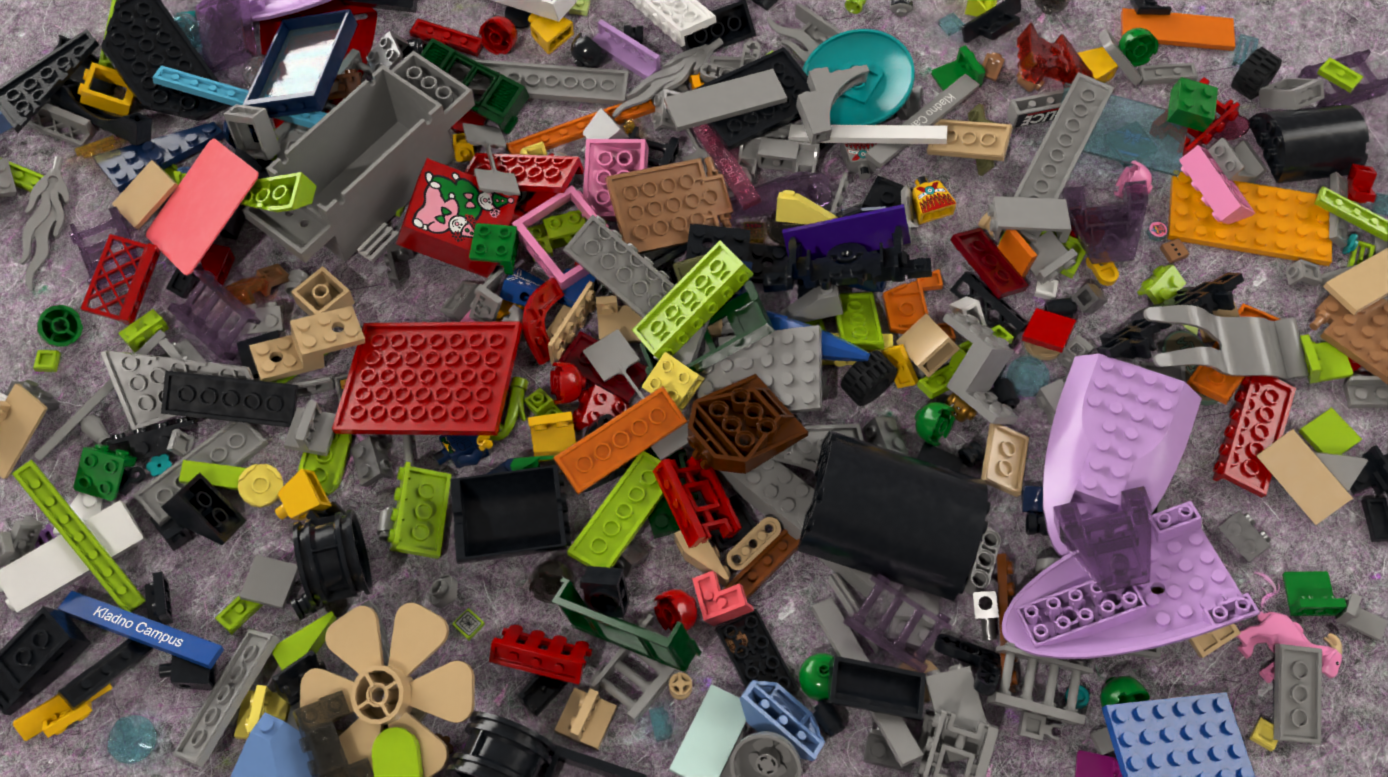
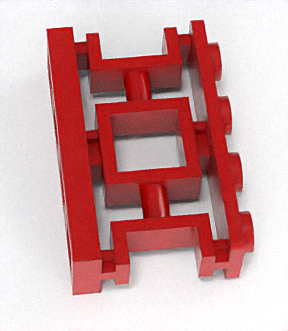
M1205 77L1199 81L1207 85L1210 83ZM1230 99L1224 105L1217 100L1216 112L1221 117L1216 121L1214 120L1204 132L1178 125L1181 129L1177 130L1171 125V122H1167V109L1152 123L1149 135L1154 139L1159 136L1158 139L1161 141L1167 135L1180 144L1177 153H1182L1184 156L1197 145H1207L1212 140L1214 134L1221 133L1229 121L1233 122L1239 115L1240 104L1238 102L1233 104L1234 101ZM1187 133L1195 138L1191 144V140L1185 136Z
M693 457L686 462L688 467L680 469L675 459L671 461L670 459H664L656 466L653 473L688 547L694 548L700 543H706L712 537L709 531L719 529L723 539L727 537L732 538L742 527L712 467L709 470L702 469L700 466L702 459L697 461ZM693 475H697L700 481L695 482ZM684 477L687 484L682 485L679 478ZM701 491L707 505L697 507L691 492ZM711 513H716L719 520L714 521ZM698 516H702L705 523L701 524Z

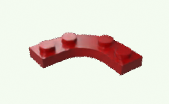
M555 277L549 278L531 294L523 312V335L539 365L545 364L550 360L548 350L550 338L545 329L546 313L553 304L564 296Z

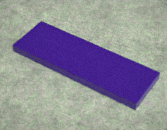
M904 204L782 230L788 258V243L791 237H795L796 243L801 242L803 252L801 257L807 256V250H810L812 260L826 257L831 248L848 242L863 245L867 252L880 250L881 242H883V248L894 247L892 233H894L896 226L901 227L903 245L911 243Z

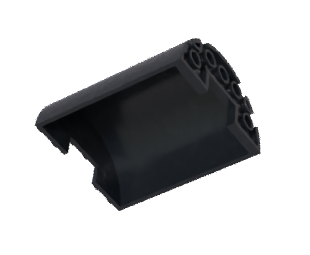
M829 431L822 441L814 475L817 477L812 502L805 514L797 551L954 601L958 594L964 592L966 578L972 564L976 560L981 536L985 534L988 527V521H985V518L990 510L991 502H988L986 482L961 472Z

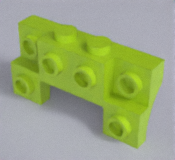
M580 210L569 211L565 214L543 219V224L529 227L527 230L545 252L552 257L554 256L552 249L566 246L587 222V219L582 217Z

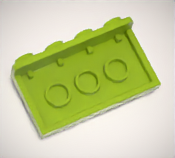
M406 461L403 467H399L397 480H400V487H396L394 500L397 501V506L393 508L391 513V521L394 522L393 529L389 530L387 542L391 543L390 551L439 559L452 474L410 466L411 462Z

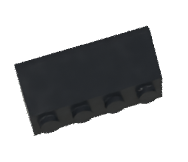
M734 0L709 9L716 16V23L693 32L691 35L684 36L685 46L681 48L684 52L705 44L709 45L718 38H721L723 45L717 48L720 49L756 36L746 0Z

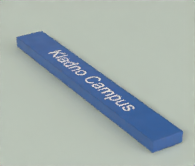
M72 590L57 608L72 618L208 669H212L224 651L221 645Z

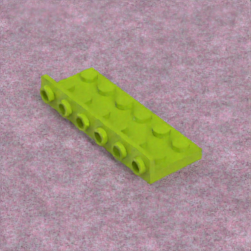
M719 241L632 331L658 360H660L665 352L673 356L753 276V272Z

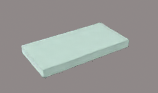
M711 684L669 768L670 772L680 777L721 776L746 724L739 697Z

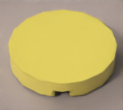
M269 464L249 466L242 472L238 480V491L241 498L250 506L259 508L275 503L279 499V490L284 486L279 471Z

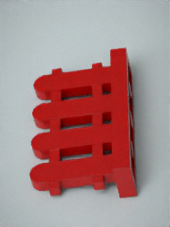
M514 624L509 628H503L502 639L494 637L492 640L489 662L579 685L587 662L584 659L586 656L591 657L592 649H589V644L585 641H577L575 645L567 643V638L561 635L554 636L553 639L545 638V633L541 630H533L531 634L524 633L522 626ZM519 640L526 641L524 645L518 643ZM541 645L547 646V650L540 649ZM563 651L571 652L569 656L562 654Z

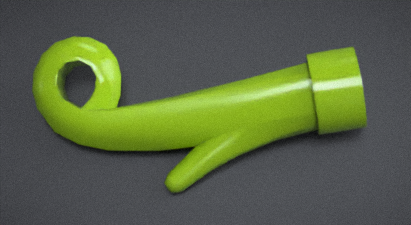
M522 377L512 378L505 424L500 423L499 429L501 431L498 432L497 436H490L491 440L499 441L507 437L515 425L518 414L523 422L526 421L524 395L529 383L527 379Z

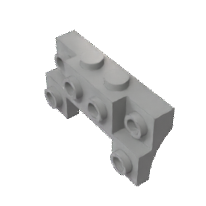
M756 137L740 145L737 163L749 171L752 179H755L758 168L794 172L793 184L813 186L820 144Z

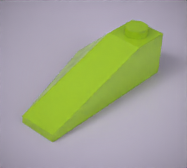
M302 172L257 179L240 205L272 212L295 210L312 204L317 186Z

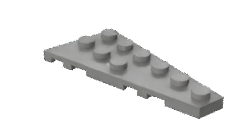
M860 424L803 426L808 431V436L771 459L816 471L822 441L829 431H834L864 441Z

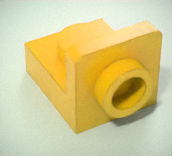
M465 133L453 134L456 162L471 161L475 155L474 145L467 143Z

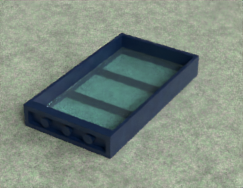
M346 9L283 19L243 105L266 108L269 118L322 111L358 25L351 10Z

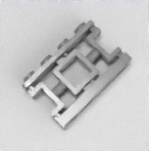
M941 708L940 714L935 713L932 727H935L933 737L928 736L925 746L928 755L926 760H921L918 774H921V777H928L931 766H934L933 777H954L940 772L945 751L948 750L968 757L963 777H986L999 732L998 726L979 721L976 732L954 726L956 713ZM948 719L946 729L958 733L955 745L942 742L940 750L937 751L936 748L944 720ZM982 731H985L977 763H973L976 754L964 749L967 736L980 740Z

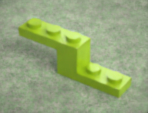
M997 325L991 328L994 331L993 335L997 338L1001 337L1008 341L1009 344L1012 343L1014 337L1002 326ZM967 340L959 344L958 347L960 349L951 357L949 365L934 372L929 378L926 376L918 380L917 387L930 399L950 390L946 386L973 343Z

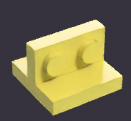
M257 685L256 691L249 690L241 703L234 737L247 740L251 730L265 712L287 723L291 706L277 692H272L267 686Z

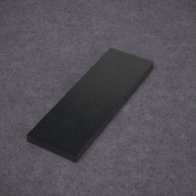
M165 371L161 414L290 427L296 412L299 385Z

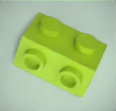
M1173 264L1168 266L1161 265L1153 270V275L1142 282V287L1137 293L1139 296L1147 294L1154 305L1161 304L1175 296L1177 291L1184 287L1186 281Z

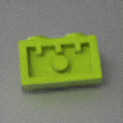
M152 309L118 334L135 353L159 330L165 333L170 328L165 320Z

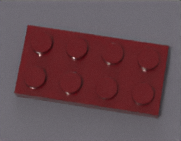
M982 228L953 234L950 241L998 299L1026 291L1029 287V284Z
M580 331L558 362L574 364L580 370L581 375L585 376L586 382L605 389L629 405L637 393L622 374H617L606 382L603 381L583 353L584 349L598 342V340ZM636 362L627 368L626 373L640 390L648 376L645 371L646 366Z

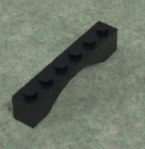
M68 78L50 98V102L59 106V108L89 119L92 124L101 127L102 130L109 131L118 138L130 142L132 145L138 146L151 141L152 119L138 112L120 116L80 103L81 95L78 94L80 83Z

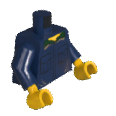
M441 435L439 440L443 449L433 454L439 466L450 459L456 468L459 469L464 466H474L481 459L490 455L487 449L492 448L493 442L489 440L490 436Z

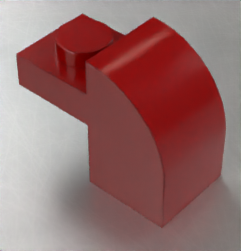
M1352 164L1347 178L1349 200L1363 204L1367 202L1374 203L1377 195L1372 187L1377 172L1373 167Z

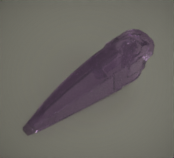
M799 171L785 177H778L730 197L734 211L730 214L731 219L776 215L777 197L779 192L784 190H791L795 194H801L819 206L828 205L833 198L830 180L823 173H809L807 171Z

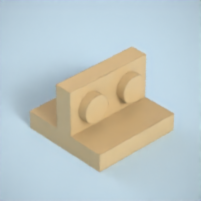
M574 687L554 731L559 735L598 751L617 710V705L601 699L599 692L591 688L586 693Z

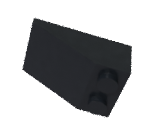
M198 473L161 506L177 524L220 545L225 544L247 521L201 473Z

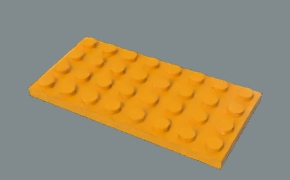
M1179 171L1172 172L1167 239L1175 240L1179 238L1181 242L1294 261L1302 259L1324 266H1329L1332 263V241L1329 239V211L1314 204L1318 194L1233 181L1255 214L1234 223L1226 224L1218 222L1213 217V209L1202 201L1201 197L1203 195L1200 191L1198 192L1191 184L1193 180L1190 176H1186L1183 172Z

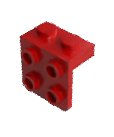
M593 385L583 390L578 398L580 403L572 414L574 430L579 431L589 426L601 414H609L615 418L627 410L630 405L618 396L597 385Z

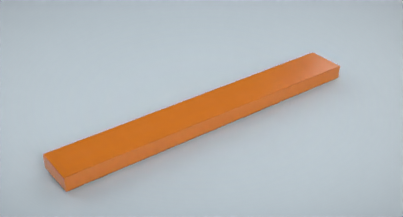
M650 99L645 103L625 109L614 121L619 125L655 112V106ZM622 103L603 110L612 117L616 108ZM597 112L506 144V148L509 154H520L522 148L543 142L547 151L585 137L583 135L584 129Z

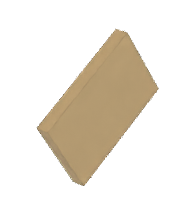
M151 160L112 205L134 228L139 230L175 191L178 184L156 162Z
M990 423L981 479L986 484L1010 495L1020 496L1029 437L1001 424Z

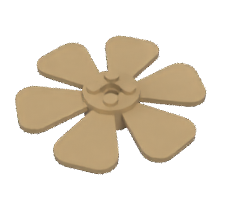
M417 603L402 605L398 609L394 620L388 666H384L379 618L374 609L368 606H358L328 627L325 638L328 648L359 675L353 681L320 668H314L306 672L300 685V717L303 724L312 729L323 728L354 712L359 717L327 748L331 754L325 761L324 766L332 776L374 777L372 746L377 736L383 731L384 724H388V728H405L415 735L420 745L424 777H432L446 766L449 760L447 745L410 714L414 707L449 722L460 723L470 718L474 711L475 677L473 669L466 662H450L415 680L410 676L448 638L449 626L440 615Z

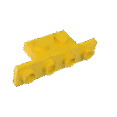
M111 683L74 711L57 694L14 720L13 726L24 741H28L42 731L48 738L54 734H61L68 728V725L88 717L92 711L91 701L110 691L112 685Z

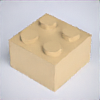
M323 266L291 291L296 304L309 316L352 306L355 303L350 290Z

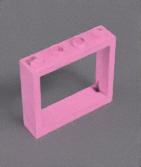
M572 185L566 189L565 193L555 195L512 223V226H517L519 241L549 278L555 277L562 291L590 273L580 265H577L563 274L527 228L572 200L587 220L592 214L596 217L597 212L592 205H588L581 191L576 190Z

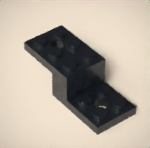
M690 224L685 260L707 254L721 241L740 260L753 263V276L750 281L763 283L764 274L785 272L788 254L786 247L749 243L751 230ZM705 242H710L713 244V246L711 248H706L703 246V244ZM768 261L772 263L773 266L764 267L762 263Z

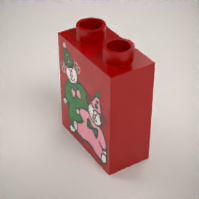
M426 158L418 176L396 245L488 278L496 266H503L498 262L470 260L469 254L476 223L512 226L514 221L524 215V212L515 209L519 195L507 196L497 192L485 193L479 190L475 176Z

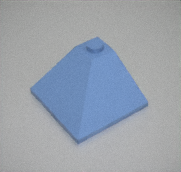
M265 712L251 730L230 777H315L331 753L285 721Z

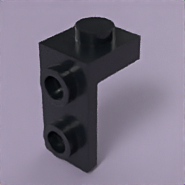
M150 517L151 522L173 551L193 538L187 528L177 524L172 518L160 527Z

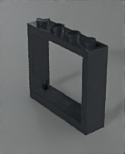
M555 745L557 748L556 753L551 756L552 762L547 767L544 777H554L560 761L605 777H647L645 774Z

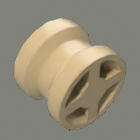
M679 672L671 676L669 692L673 698L684 700L690 696L692 680L689 675Z

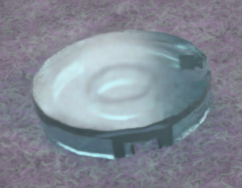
M1020 357L1014 360L1006 374V378L1013 382L1017 394L1025 397L1036 396L1040 388L1048 385L1050 379L1046 366L1038 359L1032 357Z

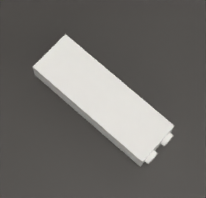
M121 500L83 521L113 559L147 540L127 506ZM59 535L0 569V592L4 591L8 599L5 602L12 612L24 613L92 572L63 536Z

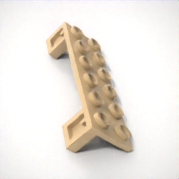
M615 295L596 297L599 340L618 329L628 343L641 342L632 329L642 318L627 305L617 306V296ZM722 319L707 327L712 337L722 336Z

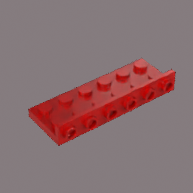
M475 153L464 172L476 177L475 168L492 170L488 154ZM492 153L496 170L515 174L520 191L565 193L573 176L584 173L579 157Z
M1245 376L1239 391L1235 395V406L1229 414L1231 419L1224 431V443L1218 451L1220 456L1213 468V472H1215L1213 476L1214 481L1217 482L1225 479L1261 498L1267 495L1272 474L1256 455L1283 436L1296 391L1295 387L1275 377Z

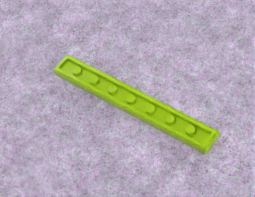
M32 459L11 473L121 609L133 612L146 602L144 596Z

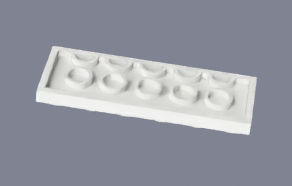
M627 0L681 47L685 46L684 36L691 35L693 32L716 23V16L697 0Z

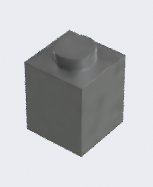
M1086 283L1071 296L1083 312L1091 314L1108 301L1097 285Z

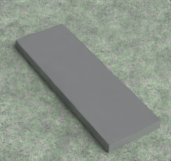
M774 69L664 97L665 106L677 132L787 102V96Z
M230 421L140 489L133 497L161 527L171 519L161 506L185 485L179 483L183 460L240 467L269 444L250 423Z
M252 629L248 630L175 749L174 756L203 768L278 643V637Z

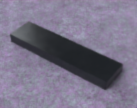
M127 639L58 690V694L74 711L150 654L153 648Z

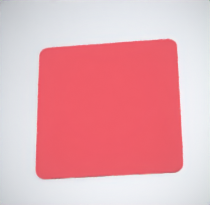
M216 139L210 140L148 228L146 237L154 245H157L159 250L183 274L190 275L258 179V171Z

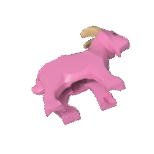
M1261 611L1257 615L1260 624L1249 626L1240 631L1241 634L1236 636L1242 643L1237 649L1246 659L1252 655L1256 644L1266 643L1274 654L1275 644L1322 649V673L1329 678H1334L1337 675L1342 661V643L1336 635L1329 633L1328 637L1323 638L1329 646L1312 644L1303 634L1304 630L1301 625L1293 622L1287 615L1281 613H1263ZM1275 661L1259 672L1267 683H1270L1275 677Z

